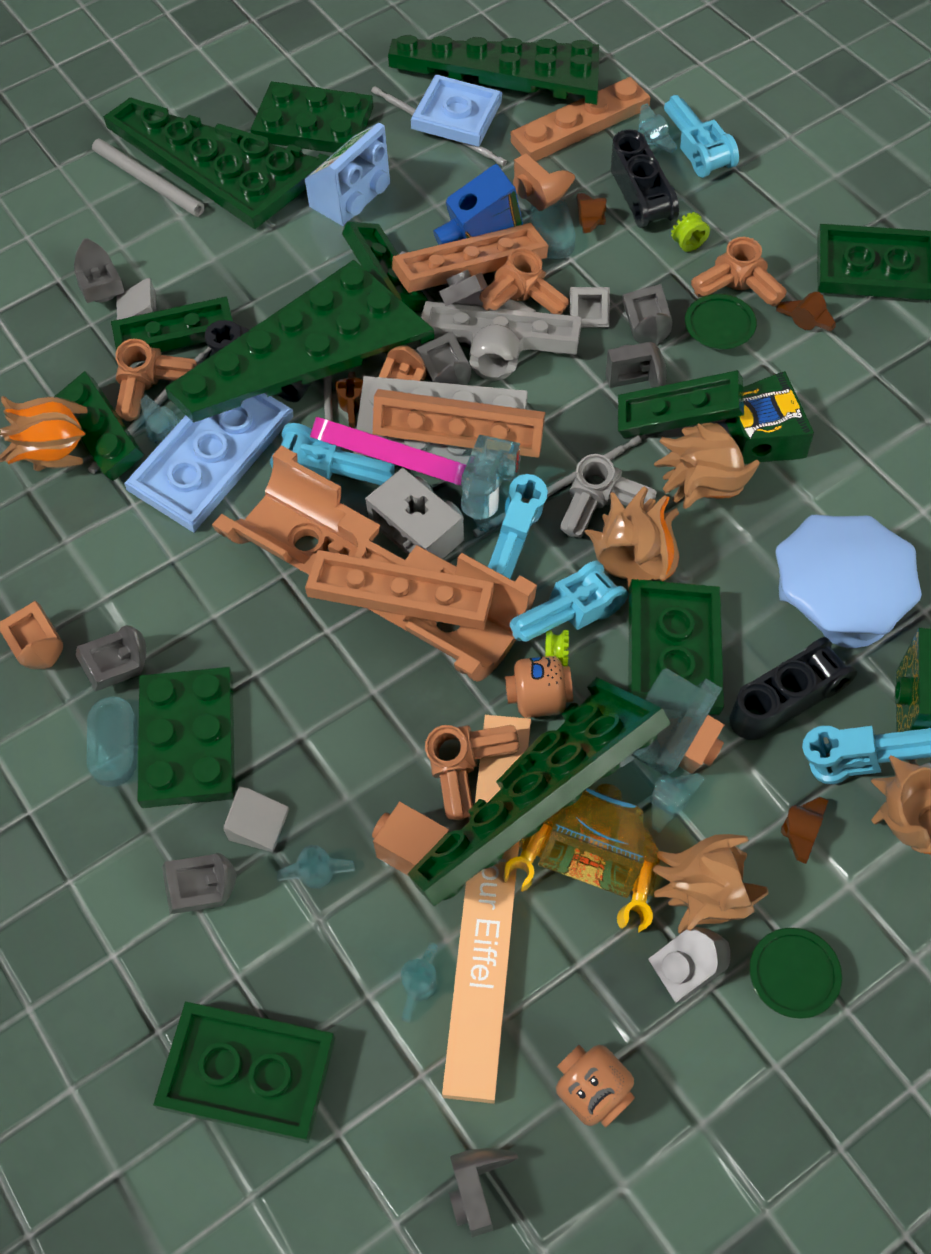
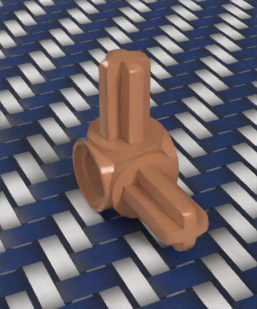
M749 237L732 239L728 243L726 253L717 257L715 266L694 277L691 281L694 293L698 297L711 295L724 286L735 290L751 288L771 306H777L786 296L787 292L767 272L768 263L761 257V245Z
M527 248L512 250L506 263L495 273V281L486 287L479 296V299L483 302L482 307L487 311L490 309L498 310L509 299L525 301L532 297L552 314L559 315L566 310L570 301L544 280L546 272L542 269L541 258L534 251Z
M128 339L122 342L116 350V361L118 363L116 381L121 384L116 413L125 421L132 422L140 417L145 390L150 389L153 384L156 385L159 379L175 381L196 367L197 361L190 358L161 355L159 348H152L140 339ZM136 361H145L139 367H130Z
M442 725L429 733L425 741V751L430 759L432 777L440 778L447 819L461 820L470 817L468 810L473 806L468 773L474 771V767L477 766V759L513 753L519 750V738L514 725H505L473 732L469 725L462 727ZM445 741H460L461 750L457 757L450 761L440 759L439 749Z

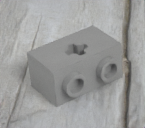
M403 467L365 498L368 518L380 524L379 531L407 555L418 545L443 559L464 541V518L459 508L450 501L444 502L433 493L432 488L423 478L419 476L415 478Z

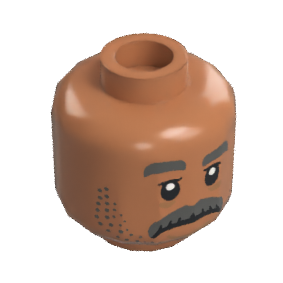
M579 1044L557 1066L564 1075L557 1083L556 1092L582 1123L587 1126H593L601 1122L606 1128L635 1099L634 1095L630 1092L634 1085V1077L604 1045H596L586 1052Z

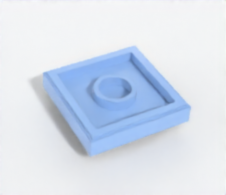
M435 75L411 118V129L479 147L502 102V92Z

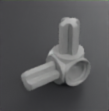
M590 454L585 456L577 464L576 477L569 490L573 499L560 524L561 531L570 537L581 538L595 509L603 508L604 505L608 506L611 503V492L616 494L623 505L628 506L645 485L621 477L622 470L614 467L610 459L604 455ZM591 476H599L605 481L594 485L585 480ZM645 486L648 492L644 498V504L649 499H656L657 492Z

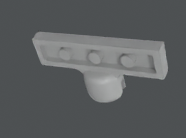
M430 301L425 302L421 316L425 322L434 328V340L453 331L458 342L472 345L469 354L471 355L469 360L470 366L477 375L491 381L502 380L510 376L516 370L519 353L523 350L548 351L556 354H577L582 317L509 309H490L487 311L480 306L460 304L445 306L444 303Z

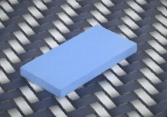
M263 393L243 400L240 407L194 423L185 415L125 482L126 490L194 533L278 436L284 426L293 418V409L272 396L267 397Z

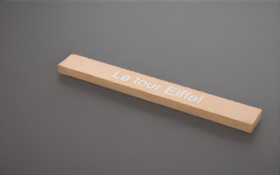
M485 715L483 730L505 725L515 726L519 738V750L513 753L480 759L475 803L479 799L485 800L486 803L491 800L500 790L496 781L529 748L531 719ZM520 841L504 852L502 859L490 868L482 869L466 882L442 1097L446 1099L495 1104L517 869L512 870L505 883L504 870L506 863L510 859L518 857Z

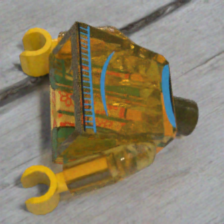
M601 784L595 790L587 788L582 792L580 799L569 807L561 808L543 822V826L537 833L528 838H523L519 845L523 849L520 856L513 857L506 863L504 870L505 883L509 878L510 872L514 869H523L528 876L521 887L522 892L527 890L532 884L534 877V866L532 863L535 857L538 856L540 857L539 866L622 897L628 898L630 892L633 891L631 902L622 907L617 915V923L621 929L626 927L630 910L639 914L640 925L638 933L645 930L653 920V912L646 901L648 895L653 896L657 878L653 868L660 863L658 858L659 849L649 830L643 827V811L639 806L623 801L621 791L612 784Z

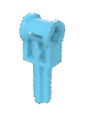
M678 95L671 96L670 101L665 103L664 110L680 129V149L692 163L696 174L704 178L712 170L724 166L727 168L736 167L739 162V151L733 136L726 134L715 120L702 123L684 99Z
M288 423L282 430L283 441L281 445L297 453L299 464L330 480L332 473L382 485L395 473L394 464L342 451L339 446L311 438L312 429L303 424ZM271 457V459H270V464H271V467H272V468H273V457Z
M531 474L519 475L513 479L509 487V497L505 502L504 509L506 516L488 564L489 568L509 579L512 578L530 527L538 522L542 515L548 490L541 478ZM526 498L530 501L529 503L522 502V499Z
M592 561L583 566L578 572L556 582L549 601L514 617L510 622L513 637L517 641L527 642L566 621H569L579 630L598 619H605L614 614L625 603L629 593L623 586L617 587L604 573V566L599 561Z
M822 725L813 728L807 733L803 739L802 748L806 759L810 762L809 765L813 776L822 783L837 784L843 782L849 776L882 772L881 763L890 762V755L901 761L931 757V728L875 735L872 726L839 730L832 726ZM824 737L828 738V744H825ZM831 766L833 772L829 773L827 767Z

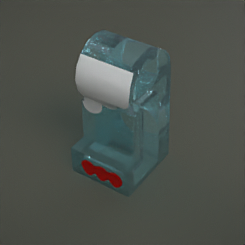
M484 435L478 436L461 478L463 490L461 508L467 516L474 519H485L496 513L499 503V489L503 480L512 482L518 475L520 443Z

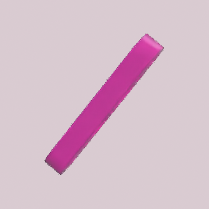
M319 417L315 418L310 434L311 438L466 488L474 468Z

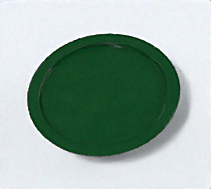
M711 294L697 299L690 305L685 315V325L690 335L700 344L712 349L727 350L746 343L754 335L757 319L752 308L743 300L727 294Z
M801 928L775 930L759 941L750 959V978L757 995L769 1008L781 1015L798 1019L817 1016L829 1009L840 993L842 969L836 953L824 939L808 930Z

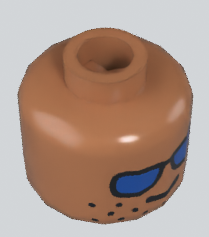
M556 656L520 659L515 663L514 676H505L508 704L517 703L518 711L523 717L559 715L564 712L566 702H573L570 667L562 666L561 661Z

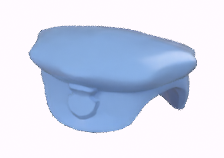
M811 515L787 539L776 547L775 553L780 574V601H786L796 607L835 645L845 648H860L873 644L889 633L896 623L921 599L922 593L917 573L916 550L914 546L871 516Z

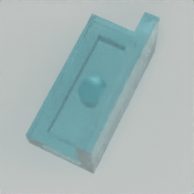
M663 669L644 700L663 708L671 724L658 733L657 739L652 744L636 750L631 756L664 776L675 771L722 688L708 679L695 686L671 670Z

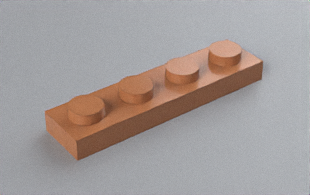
M628 77L599 90L597 105L585 103L584 97L512 130L511 143L521 155L527 153L532 159L538 161L649 109L651 97L631 77Z
M528 223L393 256L392 270L408 293L446 284L448 283L446 279L467 269L471 277L481 272L485 274L497 271L506 263L511 251L516 248L530 249L541 259L547 258L549 245L535 227Z
M377 389L374 395L372 434L517 455L519 451V455L539 458L542 447L545 412Z
M317 550L305 590L307 597L484 630L494 594V582Z

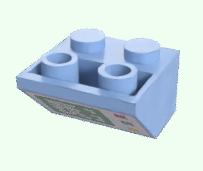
M377 123L353 136L305 178L309 207L339 225L344 226L347 221L361 213L363 208L373 198L386 190L390 184L385 126L383 124Z

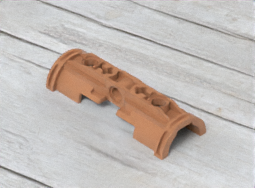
M282 445L272 455L273 468L269 483L265 489L266 495L246 519L243 520L241 518L234 521L221 514L212 524L217 533L227 537L234 543L244 544L252 542L308 575L310 574L317 550L327 551L328 549L329 552L494 582V594L484 630L460 626L454 632H443L437 627V621L369 609L456 659L454 663L455 669L462 674H467L470 679L476 682L489 676L505 658L516 641L510 628V622L514 617L531 610L536 595L537 584L520 575L514 582L463 553L458 556L456 567L418 545L415 546L404 560L373 543L372 541L378 535L381 525L340 503L341 486L299 464L297 453ZM304 536H312L318 539V544L311 550L302 551L295 547L296 542Z

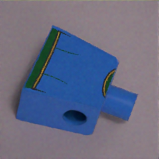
M497 163L447 198L445 203L451 221L433 230V234L438 245L523 225L516 189Z

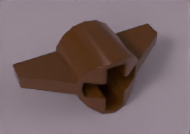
M585 193L577 194L580 227L582 226L583 233H591L598 225H605L607 201L605 198L593 199Z
M812 292L803 300L780 302L776 307L777 312L791 316L795 324L804 330H812L817 326L832 331L836 327V322L829 313L824 296L820 292Z
M349 372L348 378L340 379L336 382L339 407L348 413L349 427L355 428L356 413L359 412L363 380L356 378L355 372Z
M818 797L802 806H791L788 816L781 827V833L789 839L796 860L805 864L809 859L823 821V815L829 801L825 798Z

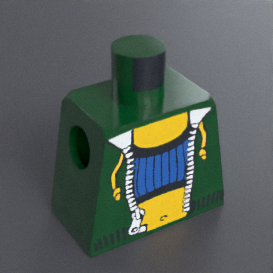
M786 371L743 387L744 416L707 422L717 423L727 431L738 445L744 464L752 463L755 460L759 462H772L807 458L814 431Z

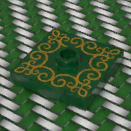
M918 628L896 671V732L931 728V629Z

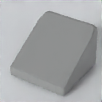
M151 278L142 280L124 291L125 293L117 296V320L157 311L156 294Z
M570 287V316L582 317L581 328H609L610 287Z
M239 786L224 824V832L229 841L274 853L289 812V807L251 789Z

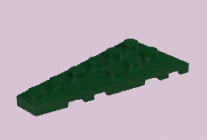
M403 35L391 41L388 52L389 67L424 74L433 73L440 69L449 73V78L462 80L464 74L479 76V84L529 93L545 88L554 93L553 97L567 99L569 93L585 96V103L597 105L599 44H592L588 40L557 43L552 39L522 42L517 38L487 41L482 37H472L464 41L452 40V38L447 36H437L432 40L418 39L412 35Z
M128 98L103 116L106 127L253 229L258 228L306 190L305 178L330 157L321 153L317 158L303 154L302 148L290 144L287 148L269 144L267 137L217 123L215 128L201 123L200 118L188 115L185 119L170 115L168 108L134 98Z
M352 260L166 386L165 389L167 397L194 423L240 407L245 399L263 393L269 397L281 393V387L298 381H301L302 385L362 365L363 359L382 352L388 355V352L395 347L417 340L421 344L434 340V328L359 263Z
M596 677L587 686L591 695L580 706L577 703H571L562 713L565 719L564 723L557 730L541 734L496 781L500 790L491 800L486 803L485 800L479 799L468 810L471 816L469 823L462 830L446 833L412 868L408 876L416 888L433 906H436L442 900H447L457 895L465 882L482 869H487L497 864L502 859L504 852L522 838H528L537 833L543 826V822L561 808H566L576 803L583 791L600 778L608 777L616 772L620 767V763L636 750L652 744L657 739L658 733L671 724L663 708Z

